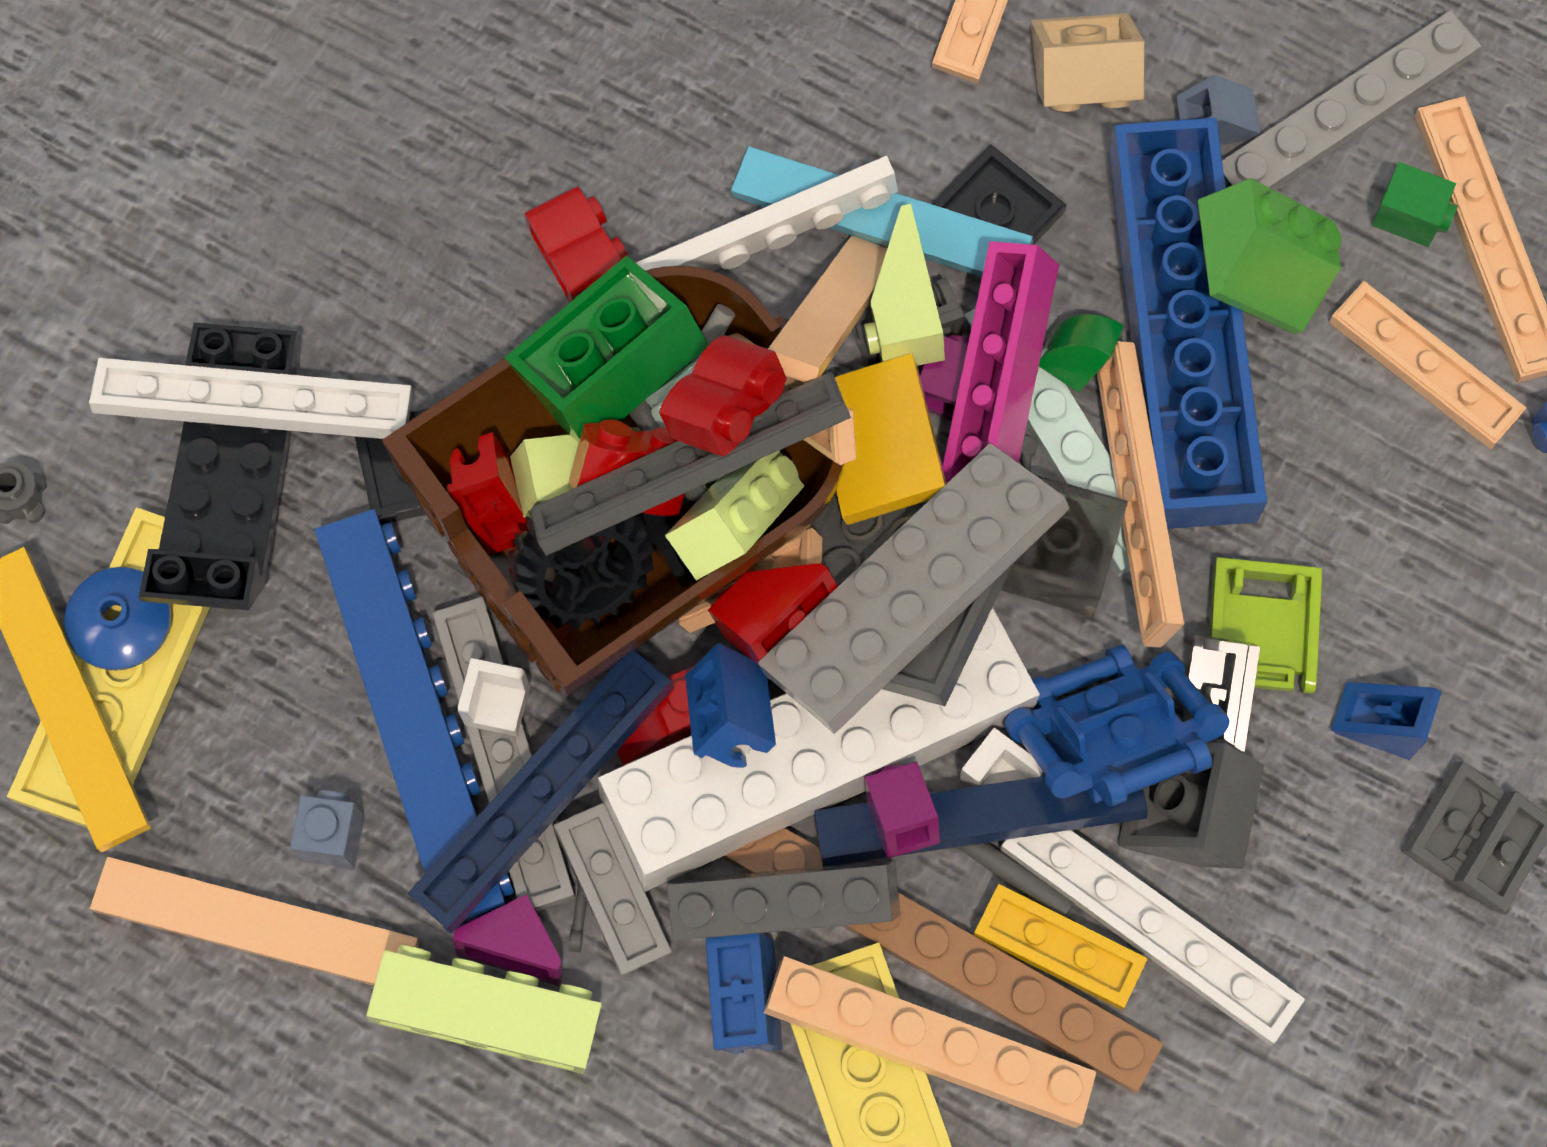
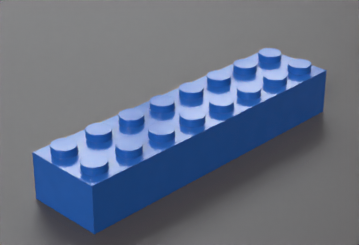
M1217 118L1116 124L1108 153L1131 342L1135 343L1167 529L1257 523L1267 504L1243 315L1242 310L1210 296L1198 199L1226 188Z

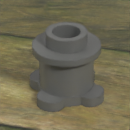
M12 461L0 463V523L8 524L15 519H27L30 523H36L42 520L46 513L42 505V492L47 488L46 480L39 473H32L22 463Z

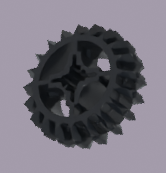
M635 515L547 556L538 544L532 517L526 516V526L529 531L514 533L516 548L508 551L509 563L511 565L509 569L510 581L516 593L521 590L541 619H548L557 629L568 621L576 630H579L583 622L588 619L599 627L601 616L607 613H611L619 618L618 606L623 602L635 604V593L633 590L648 588L645 574L654 570L651 557L654 549L653 542L646 532L647 527L640 516ZM611 538L617 540L614 554L609 553L610 551L607 547ZM548 567L553 568L556 573L552 582L545 579Z

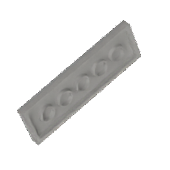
M989 443L758 662V665L768 678L835 734L1069 510L1066 498L1000 449Z

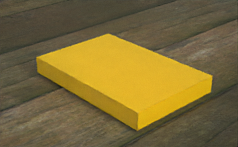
M909 353L836 376L835 379L846 406L853 410L856 459L844 464L842 476L836 489L841 515L846 525L930 500L946 485V480L917 363L913 354Z

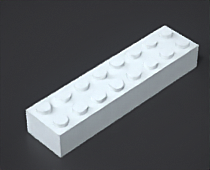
M992 607L945 707L881 689L840 730L833 734L786 693L770 700L776 745L768 753L752 750L748 745H737L732 749L746 756V767L735 768L707 755L703 758L694 755L692 736L598 777L599 797L609 812L640 883L646 892L755 840L764 838L815 814L814 810L827 809L866 791L864 777L875 774L883 767L894 764L903 766L916 761L921 766L988 735L993 728L997 730L1004 728L1007 716L1015 709L1025 707L1033 711L1040 694Z

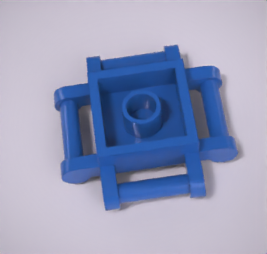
M1120 644L1107 649L1106 656L1057 675L1046 679L1042 675L1031 678L1040 694L1034 711L1025 707L1015 709L1007 716L1004 727L1015 742L1022 743L1045 773V783L1054 796L1066 798L1086 791L1094 803L1103 800L1108 807H1114L1126 802L1128 794L1189 770L1197 774L1211 768L1212 758L1206 743L1222 736L1229 727L1230 719L1220 706L1210 704L1187 677L1185 666L1176 654L1169 651L1162 652L1152 660L1150 666L1139 670L1134 664L1126 646ZM1114 676L1116 678L1060 701L1055 699L1108 677ZM1168 687L1193 716V719L1182 722L1175 714L1174 701L1165 688Z

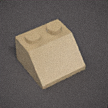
M1129 13L1031 20L1037 89L1044 107L1051 106V109L1055 111L1069 112L1080 109L1081 104L1100 103L1101 106L1107 108H1122L1130 105L1132 100H1144V40Z

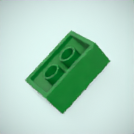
M626 255L504 358L553 418L579 442L584 424L600 423L603 420L621 421L702 353L708 346V343L687 306Z

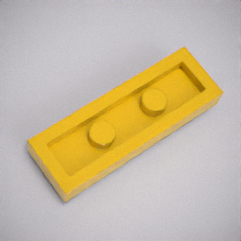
M998 884L974 932V936L1121 1011L1125 1008L1148 959Z

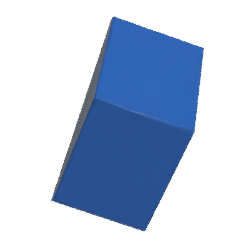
M1346 682L1331 731L1339 736L1410 760L1427 741L1442 692L1432 687Z

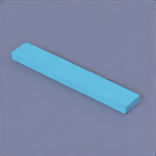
M748 146L731 188V193L734 198L767 207L840 175ZM897 193L892 194L890 199L883 205L873 209H863L861 207L845 214L839 223L829 227L830 229L888 247L900 207L911 204L925 259L979 277L983 275L989 241L1033 244V236Z

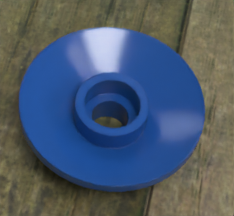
M127 567L102 570L83 581L70 597L64 616L66 637L76 654L88 664L104 670L130 669L150 659L166 640L171 626L170 604L140 601L139 592L143 577L142 571ZM114 605L121 606V614L117 619L112 621L105 620V612Z

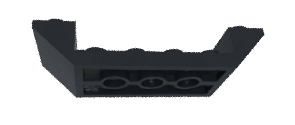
M193 323L185 365L297 375V331ZM184 421L159 549H148L139 592L140 601L250 610L264 588L291 431Z

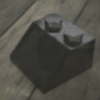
M1034 474L1066 498L1069 510L1013 563L1001 591L1094 617L1128 501Z

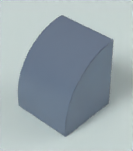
M1213 75L1176 95L1180 120L1217 118L1220 145L1244 141L1261 134L1253 89Z

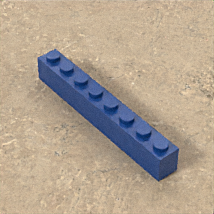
M372 509L315 528L314 530L426 874L477 818L478 813L472 796L480 794L481 789L471 762L465 765L461 764L456 747L465 744L456 715L454 713L445 716L440 701L441 697L449 695L439 665L429 667L424 649L433 647L424 618L413 619L408 604L409 601L417 599L408 570L400 572L397 570L393 554L402 551L392 522L382 525L376 510ZM508 872L457 928L507 904L505 897L514 894Z

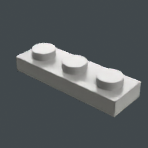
M604 802L554 824L553 828L620 976L672 953Z

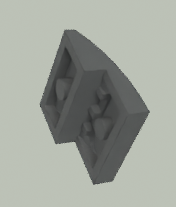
M1464 761L1454 762L1401 852L1470 897L1503 913L1509 908L1547 843V814L1517 791L1504 792Z

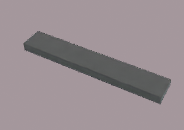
M827 373L781 394L779 399L764 413L754 418L750 433L746 439L740 442L732 452L723 457L677 441L532 507L530 510L538 544L547 556L850 419V413L833 373Z

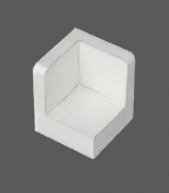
M471 658L458 704V712L465 726L517 737L530 689L525 671L517 667Z
M993 728L962 768L959 782L965 787H974L1041 777L1044 775V772L1031 754L996 728Z

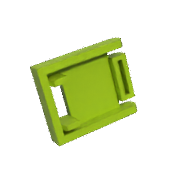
M1216 558L1212 573L1208 636L1251 642L1260 646L1254 688L1292 692L1296 674L1302 675V693L1314 694L1317 683L1323 568ZM1243 578L1291 583L1290 600L1239 595L1243 588Z

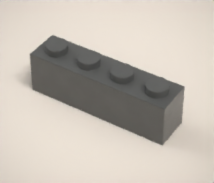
M895 860L680 879L667 885L672 941L891 922L901 915Z

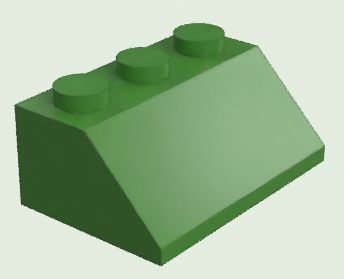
M1252 178L1198 199L1210 296L1290 333L1297 334L1303 332L1341 269L1338 251L1341 247V235L1334 221Z

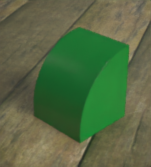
M1083 314L1070 317L1058 324L1049 334L1041 352L1039 367L1079 393L1112 356L1124 325L1114 319L1101 315Z

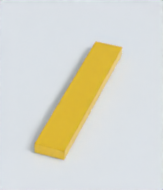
M22 547L1 557L0 629L94 844L102 853L151 829L150 823L29 552L25 547Z

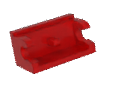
M493 432L479 436L477 449L480 452V456L473 464L464 465L465 459L459 449H455L450 457L452 483L447 485L448 494L457 504L462 515L489 555L515 547L514 533L529 531L526 526V517H523L511 460Z

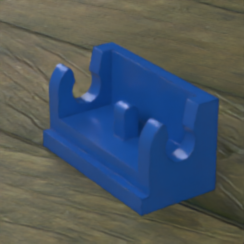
M717 643L685 675L693 753L700 758L707 755L728 766L744 768L747 766L746 756L741 752L733 751L732 749L735 746L748 745L752 750L768 753L776 745L767 676L763 673L760 666L750 658Z
M762 933L706 938L714 1050H723L732 1054H743L744 1050L761 1049L762 1051L783 1050L780 1019L763 1013L776 975L774 940Z

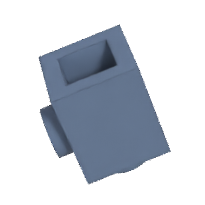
M319 790L317 797L300 795L290 849L302 862L355 869L364 815L355 803L349 802V795L329 790Z

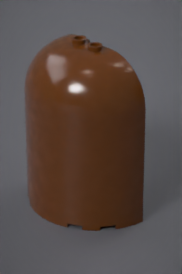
M664 266L645 270L687 306L700 331L703 330L717 304L724 305L735 313V317L724 335L729 336L739 333L757 346L766 349L770 347L787 324V321L781 315L773 318L763 304L744 286L720 273L692 266ZM505 358L382 439L400 475L406 483L409 482L410 488L419 500L418 504L439 536L441 538L445 536L449 540L447 544L475 589L484 598L485 603L529 661L533 663L537 660L536 665L545 680L557 692L561 691L565 698L810 527L829 505L836 492L844 468V464H837L805 440L781 449L780 451L783 456L788 457L795 465L799 479L804 487L746 554L697 581L696 579L682 588L654 551L651 554L654 570L645 574L648 588L633 590L635 593V604L623 602L618 606L619 618L611 613H607L601 616L599 627L588 619L583 622L579 630H576L568 621L557 629L548 619H541L521 590L516 593L510 581L509 569L511 565L509 563L508 551L516 548V546L489 555L462 515L457 504L448 494L447 485L452 483L450 470L452 452L455 449H459L465 459L464 465L473 464L480 456V452L477 449L479 436L493 432L510 458L525 439L570 435L547 411L510 367ZM630 414L620 421L630 428L638 427ZM611 538L607 547L610 553L614 554L617 540ZM548 567L545 579L552 582L556 573L553 568Z

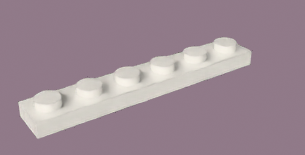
M884 156L636 263L644 270L664 266H692L711 271L721 267L722 269L738 267L744 264L751 254L768 247L769 249L785 247L792 243L800 233L814 227L816 229L832 227L839 223L845 214L861 207L863 209H873L883 205L890 199L892 194L898 192L894 170L888 157Z
M98 358L89 404L92 413L384 439L409 422L412 388L411 385Z
M1072 830L1008 839L1002 844L1000 849L1002 852L1074 902L1083 911L1269 1046H1272L1277 1041L1304 1002L1305 998Z

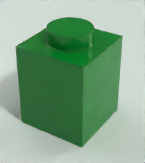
M1398 162L1371 226L1429 247L1437 230L1447 233L1458 205L1449 201L1456 183Z

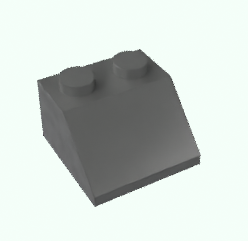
M1206 743L1211 754L1212 767L1197 774L1189 770L1144 788L1143 791L1148 808L1147 819L1123 822L1118 846L1198 867L1243 869L1264 764L1227 743Z

